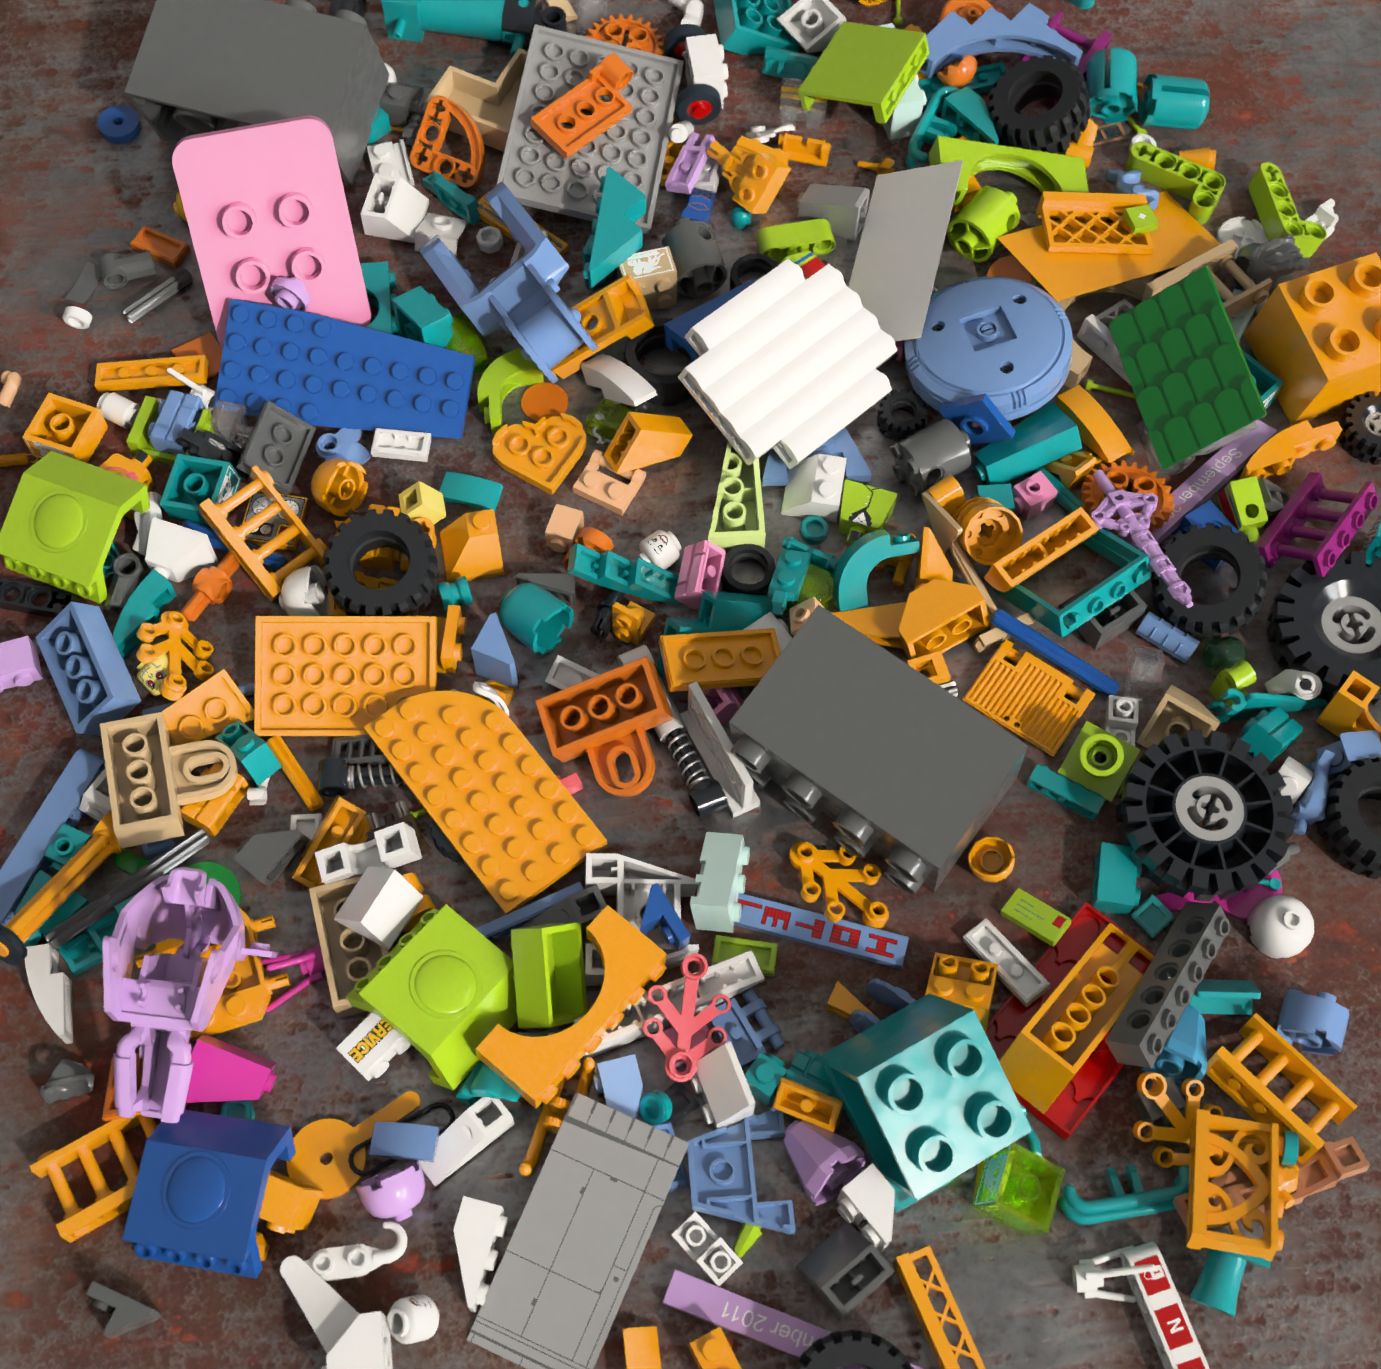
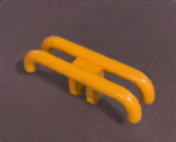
M591 1057L583 1061L582 1072L575 1093H580L586 1097L596 1067L595 1060ZM566 1077L556 1086L558 1092L547 1104H543L525 1159L519 1166V1173L522 1176H530L534 1171L547 1132L557 1134L571 1104L570 1101L560 1098Z

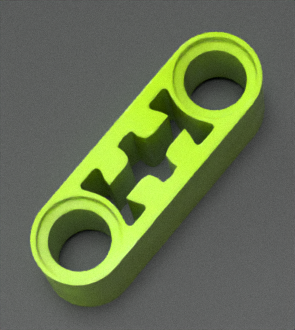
M814 219L769 226L760 229L756 233L760 254L770 257L775 262L783 261L787 256L808 250L816 256L830 253L836 247L830 222L827 219Z

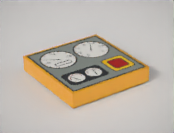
M258 491L250 497L243 523L271 504L262 491ZM280 494L301 522L304 523L309 506L308 498ZM277 513L245 536V541L257 546H263L288 528L289 524L280 513ZM295 536L279 549L296 551L299 537Z

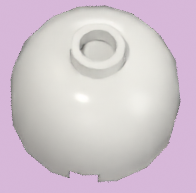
M315 565L306 566L294 570L285 578L281 593L279 594V604L289 616H328V595H326L324 587L327 586V581L323 571Z
M1276 895L1266 898L1251 910L1248 917L1252 943L1261 953L1271 958H1288L1299 954L1310 944L1314 935V920L1310 910L1300 900L1292 896Z

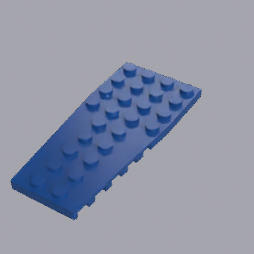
M230 299L214 409L258 417L263 404L269 400L311 426L375 431V428L431 433V437L462 439L475 357L314 313Z

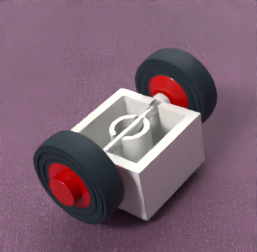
M678 25L668 31L663 40L665 56L684 61L683 66H685L688 87L683 89L676 97V112L681 121H689L692 125L706 124L719 115L721 109H723V98L728 96L727 84L724 82V80L728 79V67L726 63H722V60H724L723 45H718L716 34L706 35L705 31L697 25Z

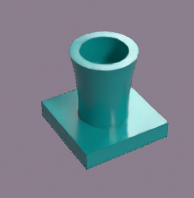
M1209 1249L1201 1274L1188 1298L1235 1317L1240 1284L1246 1264L1269 1269L1272 1261H1266L1264 1258Z

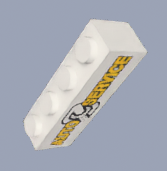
M371 1013L336 1049L370 1081L373 1077L378 1078L389 1067L388 1062L397 1053L399 1055L404 1053L411 1044L381 1017Z

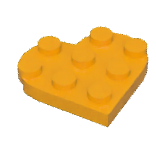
M564 413L546 419V416L542 417L536 424L527 421L511 426L505 424L496 432L492 440L493 459L505 471L553 495L582 456L586 448V433L579 420L574 416Z

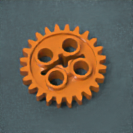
M619 14V19L609 15V21L600 18V25L593 23L592 29H588L587 36H585L623 46L625 34H629L626 47L661 56L665 54L662 42L663 36L657 35L658 28L650 29L651 22L642 24L641 17L636 21L633 20L632 15H629L628 19H624L622 14Z
M1122 460L1121 466H1117L1112 461L1109 468L1103 463L1100 464L1099 470L1105 473L1117 491L1121 489L1126 491L1128 482H1131L1133 484L1131 492L1153 493L1158 497L1156 510L1150 517L1151 522L1148 529L1150 533H1154L1156 527L1161 529L1164 522H1168L1174 503H1172L1174 495L1170 494L1171 486H1164L1165 478H1156L1157 471L1148 473L1147 465L1139 469L1137 468V462L1127 466L1125 460ZM1095 468L1092 469L1091 475H1086L1080 492V501L1084 503L1083 509L1089 511L1088 515L1090 518L1091 513L1106 498V495L1093 478V474L1098 470ZM1132 510L1134 514H1135V513H1141V512H1142V511ZM1120 515L1114 516L1111 519L1117 522L1120 519Z

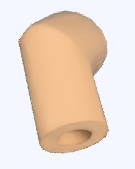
M7 370L1 375V382L4 386L0 392V405L10 408L21 384V377L17 372Z

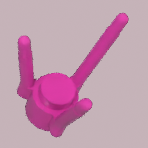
M321 946L278 955V958L268 957L261 959L263 965L270 964L267 966L268 971L299 964L302 974L309 973L310 975L269 1004L266 1012L272 1011L311 983L323 979L321 972L325 971Z

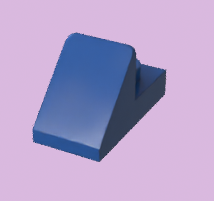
M655 883L650 889L640 932L645 935L661 925L660 932L668 945L673 944L678 952L689 945L691 935L658 883Z

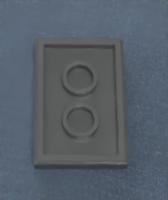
M267 400L261 408L236 468L250 475L251 468L257 465L261 471L266 470L274 480V488L287 496L292 490L316 428Z

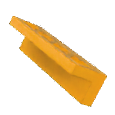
M930 1245L911 1254L907 1252L896 1257L892 1263L939 1369H960L957 1362L959 1354L972 1359L976 1369H986ZM926 1256L931 1267L928 1281L920 1279L913 1264V1261ZM934 1276L939 1286L932 1284ZM929 1289L943 1294L946 1303L942 1314L934 1311L927 1295ZM948 1309L950 1310L954 1319L946 1316ZM944 1321L958 1327L961 1335L957 1347L949 1344L942 1329ZM963 1341L967 1347L968 1352L961 1349Z

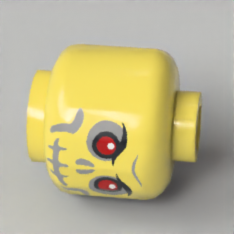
M168 654L158 656L150 664L141 662L136 667L139 670L136 675L137 680L153 696L161 694L159 686L168 675Z

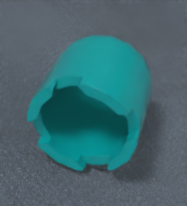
M528 582L509 589L503 595L499 616L501 624L506 630L534 653L539 652L545 655L563 641L559 636L565 626L569 629L571 628L574 612L567 604L538 584Z

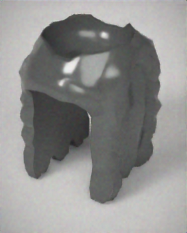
M1288 233L1277 239H1271L1264 243H1251L1240 248L1235 263L1256 285L1270 278L1273 283L1269 292L1273 291L1278 284L1293 280V276L1290 274L1294 271H1304L1310 265L1309 258L1303 257L1300 253V248L1294 245L1295 238H1293V234ZM1235 279V282H1236V284L1238 285V287H1239L1242 291H1246V290L1239 284V282Z

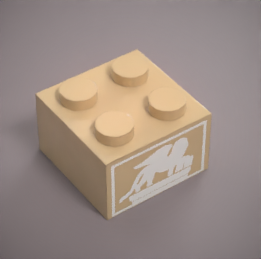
M669 246L634 253L617 267V280L629 273L639 283L649 311L677 305V269Z

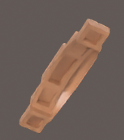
M1353 1136L1336 1142L1326 1141L1303 1165L1299 1161L1296 1162L1299 1168L1297 1189L1289 1193L1295 1199L1292 1206L1302 1203L1307 1196L1335 1187L1339 1180L1368 1170L1370 1163ZM1264 1165V1166L1259 1167V1168L1261 1169V1171H1262V1172L1264 1173V1175H1265V1165ZM1240 1167L1208 1181L1219 1186L1227 1193L1233 1207L1244 1202L1256 1191L1255 1186ZM1188 1192L1176 1196L1173 1200V1204L1186 1228ZM1218 1197L1209 1198V1203L1212 1206H1218L1221 1203V1211L1225 1210L1222 1201ZM1263 1202V1204L1257 1209V1210L1262 1211L1263 1213H1264V1202Z

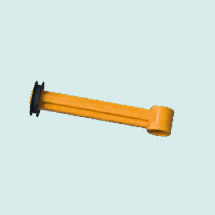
M111 811L96 825L92 832V838L5 926L0 925V960L11 965H19L22 962L21 959H25L28 956L24 943L112 853L120 854L125 849L120 847L114 833Z

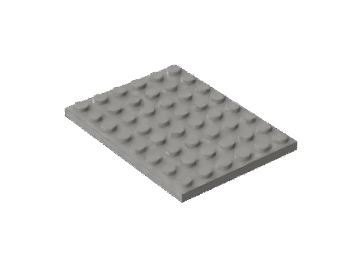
M534 24L497 185L503 181L521 205L593 221V218L598 219L599 215L596 214L597 197H602L603 192H600L601 176H606L607 168L611 167L646 195V214L634 223L643 229V234L649 235L684 61ZM615 53L634 71V75L628 85L618 92L633 106L632 112L565 160L530 125V119L586 80L590 70L598 66L606 56ZM607 96L598 97L601 101L604 102L611 101V99ZM580 110L584 115L593 114L590 110ZM561 123V126L566 129L574 127L571 123Z

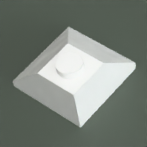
M153 517L145 557L150 571L155 569L166 579L178 583L196 576L205 567L218 566V559L207 534Z

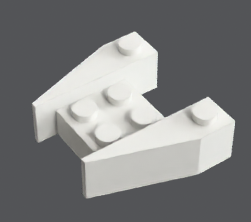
M586 853L585 889L597 884L602 896H616V912L639 931L653 884L658 883L680 919L681 896H695L697 885H695L694 878L620 854ZM661 925L645 934L647 938L667 953L664 964L667 967L666 970L680 966L686 956L693 953L698 954L699 944H689L678 952L673 944L668 945L661 935ZM585 944L584 969L586 986H602L604 968L600 955L592 944Z

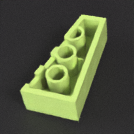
M729 441L726 447L711 528L708 535V541L724 549L726 554L730 549L740 544H755L764 548L766 537L759 458L748 466Z

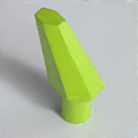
M742 1223L733 1246L734 1253L739 1259H741L758 1237L762 1235L760 1231L762 1227Z

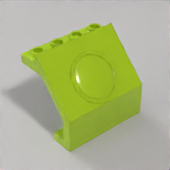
M51 450L22 474L0 531V554L3 555L5 568L101 604L107 598L103 574L105 559L124 514L130 509L142 514L150 509L147 484Z
M447 904L440 910L432 909L421 917L420 922L409 933L403 935L399 943L387 955L380 958L377 965L364 978L360 979L355 984L354 989L346 996L352 1006L378 1015L420 1051L433 1068L428 1073L432 1082L454 1090L481 1061L477 1058L475 1048L497 1024L509 1030L518 1020L516 1014L515 983L513 979V960Z

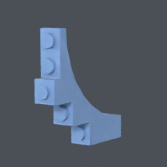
M1028 3L1011 21L1004 14L990 7L972 25L965 18L951 11L926 35L930 54L919 71L928 78H931L942 68L959 59H963L966 55L971 54L973 56L990 52H1016L1043 58V55H1051L1053 59L1057 57L1066 59L1067 63L1071 62L1078 68L1083 51L1077 45L1058 34L1056 30L1048 27L1049 16L1031 3Z

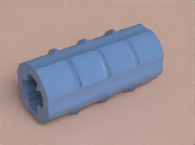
M1150 611L1135 632L1147 640V642L1159 647V650L1162 649L1172 655V658L1175 657L1185 664L1200 643L1188 633L1181 631L1175 625L1173 626Z

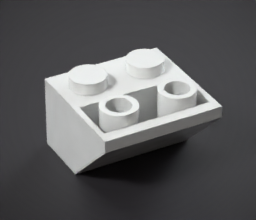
M375 173L361 211L365 235L415 243V230L425 217L429 199L401 177Z
M872 1163L841 1189L836 1200L839 1204L837 1211L848 1224L853 1222L861 1231L860 1234L868 1239L880 1253L886 1249L892 1240L895 1189Z

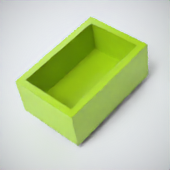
M581 922L550 923L511 929V949L514 966L513 979L515 983L518 1028H550L572 1023L573 1020L585 1016L588 1013Z

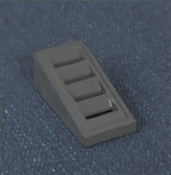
M517 573L518 585L533 582L565 604L576 605V579L574 575L569 573Z
M368 735L333 738L331 758H340L341 747H347L346 758L342 759L348 761L350 766L354 765L357 767L359 764L360 768L368 767L369 764L371 767H378L381 764L382 767H387L390 764L382 753L381 755H375L377 746ZM353 747H358L357 757L352 758ZM365 747H370L369 756H364Z

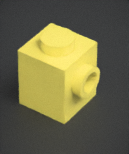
M420 481L399 494L401 512L408 515L411 522L414 519L424 517L432 521L433 524H436L446 517L443 493Z

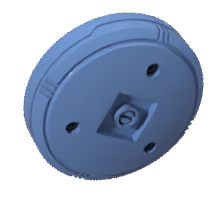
M998 276L966 279L965 282L960 281V283L956 282L955 285L950 284L931 295L921 338L904 341L907 375L917 394L937 411H939L941 403L955 402L961 398L986 394L1007 421L1017 419L1045 405L1058 393L1065 383L1071 367L1072 329L1067 316H1065V312H1063L1058 302L1048 293L1030 283Z

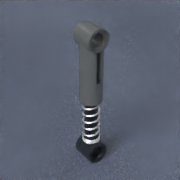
M326 758L319 762L318 793L325 797L345 796L351 788L354 789L357 786L366 788L367 785H372L376 788L378 785H383L384 787H387L389 784H394L396 787L399 784L406 785L390 764L387 767H382L381 764L378 767H371L369 764L368 767L360 768L359 764L357 767L354 765L350 766L348 761L340 758Z

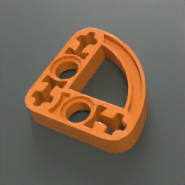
M434 96L427 105L411 150V164L415 168L429 174L433 171L442 174L440 165L443 161L449 160L452 168L448 174L443 175L444 179L466 189H474L481 183L485 168V148L480 130L473 118L460 105L444 96ZM437 105L446 107L445 111L439 112L436 110ZM453 115L459 120L467 133L471 148V164L440 152ZM432 117L442 121L441 125L431 121ZM434 126L437 128L438 135L434 140L429 141L426 137V132L430 127ZM423 142L429 146H433L432 150L422 146ZM425 154V156L428 157L427 162L421 163V161L418 160L419 155ZM461 170L474 176L473 180L467 181L466 178L457 175L458 171Z

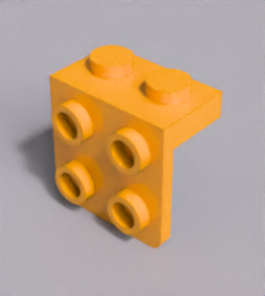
M448 605L447 618L437 617L438 673L456 674L457 662L462 660L463 643L460 642L461 635L466 634L467 617H462L459 605Z

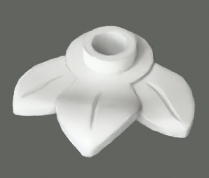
M785 123L771 129H766V125L750 127L751 132H747L746 137L749 139L755 138L764 143L770 141V138L774 137L777 132L795 131V127L790 123Z

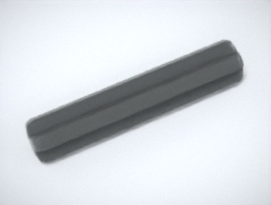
M182 268L122 310L124 318L129 323H134L193 281L192 275L187 269Z

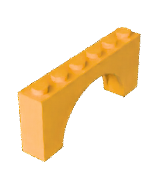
M609 905L586 928V938L596 948L604 968V981L601 992L588 1013L568 1029L543 1037L518 1035L497 1024L475 1048L477 1058L534 1108H537L542 1102L547 1104L558 1092L556 1086L564 1077L570 1079L581 1065L578 1061L586 1052L592 1054L603 1040L600 1036L608 1027L613 1030L624 1017L623 1010L629 1004L636 1005L645 994L646 990L643 988L650 980L656 982L667 968L664 965L667 953Z

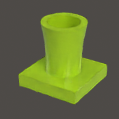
M1086 721L1057 774L1066 776L1068 780L1083 785L1085 789L1091 792L1099 793L1105 801L1111 803L1140 749ZM1102 754L1106 757V761L1104 763H1097L1094 756Z

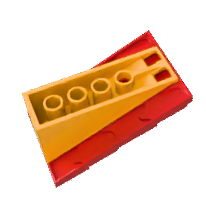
M1085 902L1072 918L1071 925L1054 947L1050 946L1034 966L1050 983V989L1027 1007L1012 993L990 1020L986 1032L987 1038L1019 1104L1027 1108L1031 1114L1050 1129H1053L1065 1141L1125 1065L1117 1063L1105 1040L1156 955L1088 902Z

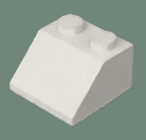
M817 454L803 459L791 470L788 469V484L785 486L781 515L799 518L817 515L824 518L826 522L837 523L847 458Z
M731 1041L697 1061V1071L690 1081L695 1093H701L705 1105H702L701 1109L707 1124L713 1123L715 1130L724 1126L727 1128L753 1115L755 1101Z

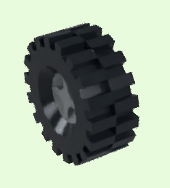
M1368 392L1366 397L1361 394L1349 404L1339 422L1342 432L1338 438L1340 442L1345 441L1343 445L1345 451L1349 449L1353 451L1350 455L1356 459L1359 455L1363 457L1361 462L1367 464L1370 459L1373 460V465H1379L1381 462V392H1379L1378 396H1375L1374 392Z

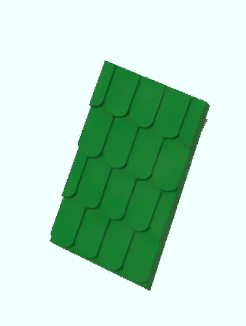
M1205 265L1190 273L1180 281L1166 287L1163 291L1142 301L1139 305L1108 322L1110 332L1121 356V362L1135 394L1137 405L1162 470L1190 456L1206 455L1257 429L1258 426L1255 421L1268 415L1208 266Z

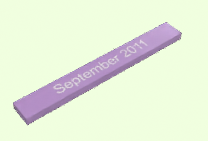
M1259 420L1255 421L1258 426L1257 429L1225 445L1171 494L1174 495L1172 501L1174 506L1168 522H1164L1161 529L1156 527L1154 533H1151L1158 545L1180 526L1184 516L1203 505L1242 470L1255 452L1270 438L1278 434V430ZM1127 536L1121 538L1122 540L1131 544L1135 548L1139 549L1131 537Z
M678 1270L674 1271L663 1300L664 1305L798 1359L813 1342L832 1333ZM910 1363L914 1369H923ZM846 1366V1367H843V1368H840V1369H867V1368H864V1367H861V1366Z

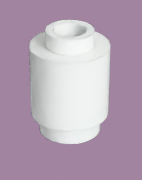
M106 392L101 395L97 402V408L100 409L105 419L125 429L133 426L140 410L137 403L117 393Z

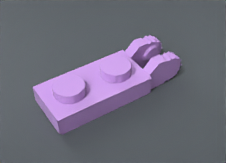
M691 133L665 182L667 191L691 194L709 157L706 154L707 150L713 151L709 146L715 141L714 135L707 134L700 145V135L698 133Z

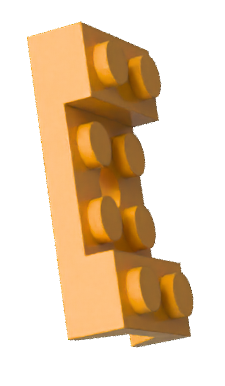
M629 273L570 308L580 311V324L599 348L593 352L584 342L553 367L552 370L560 378L565 379L582 369L580 364L584 363V360L626 335L634 339L655 326L640 285ZM598 319L595 328L588 330L590 323Z

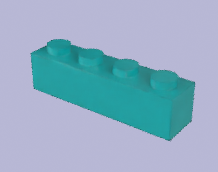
M1037 764L1026 784L1027 787L1092 821L1095 820L1105 801L1099 793L1085 789L1083 785L1068 780L1062 774L1052 772L1044 765Z

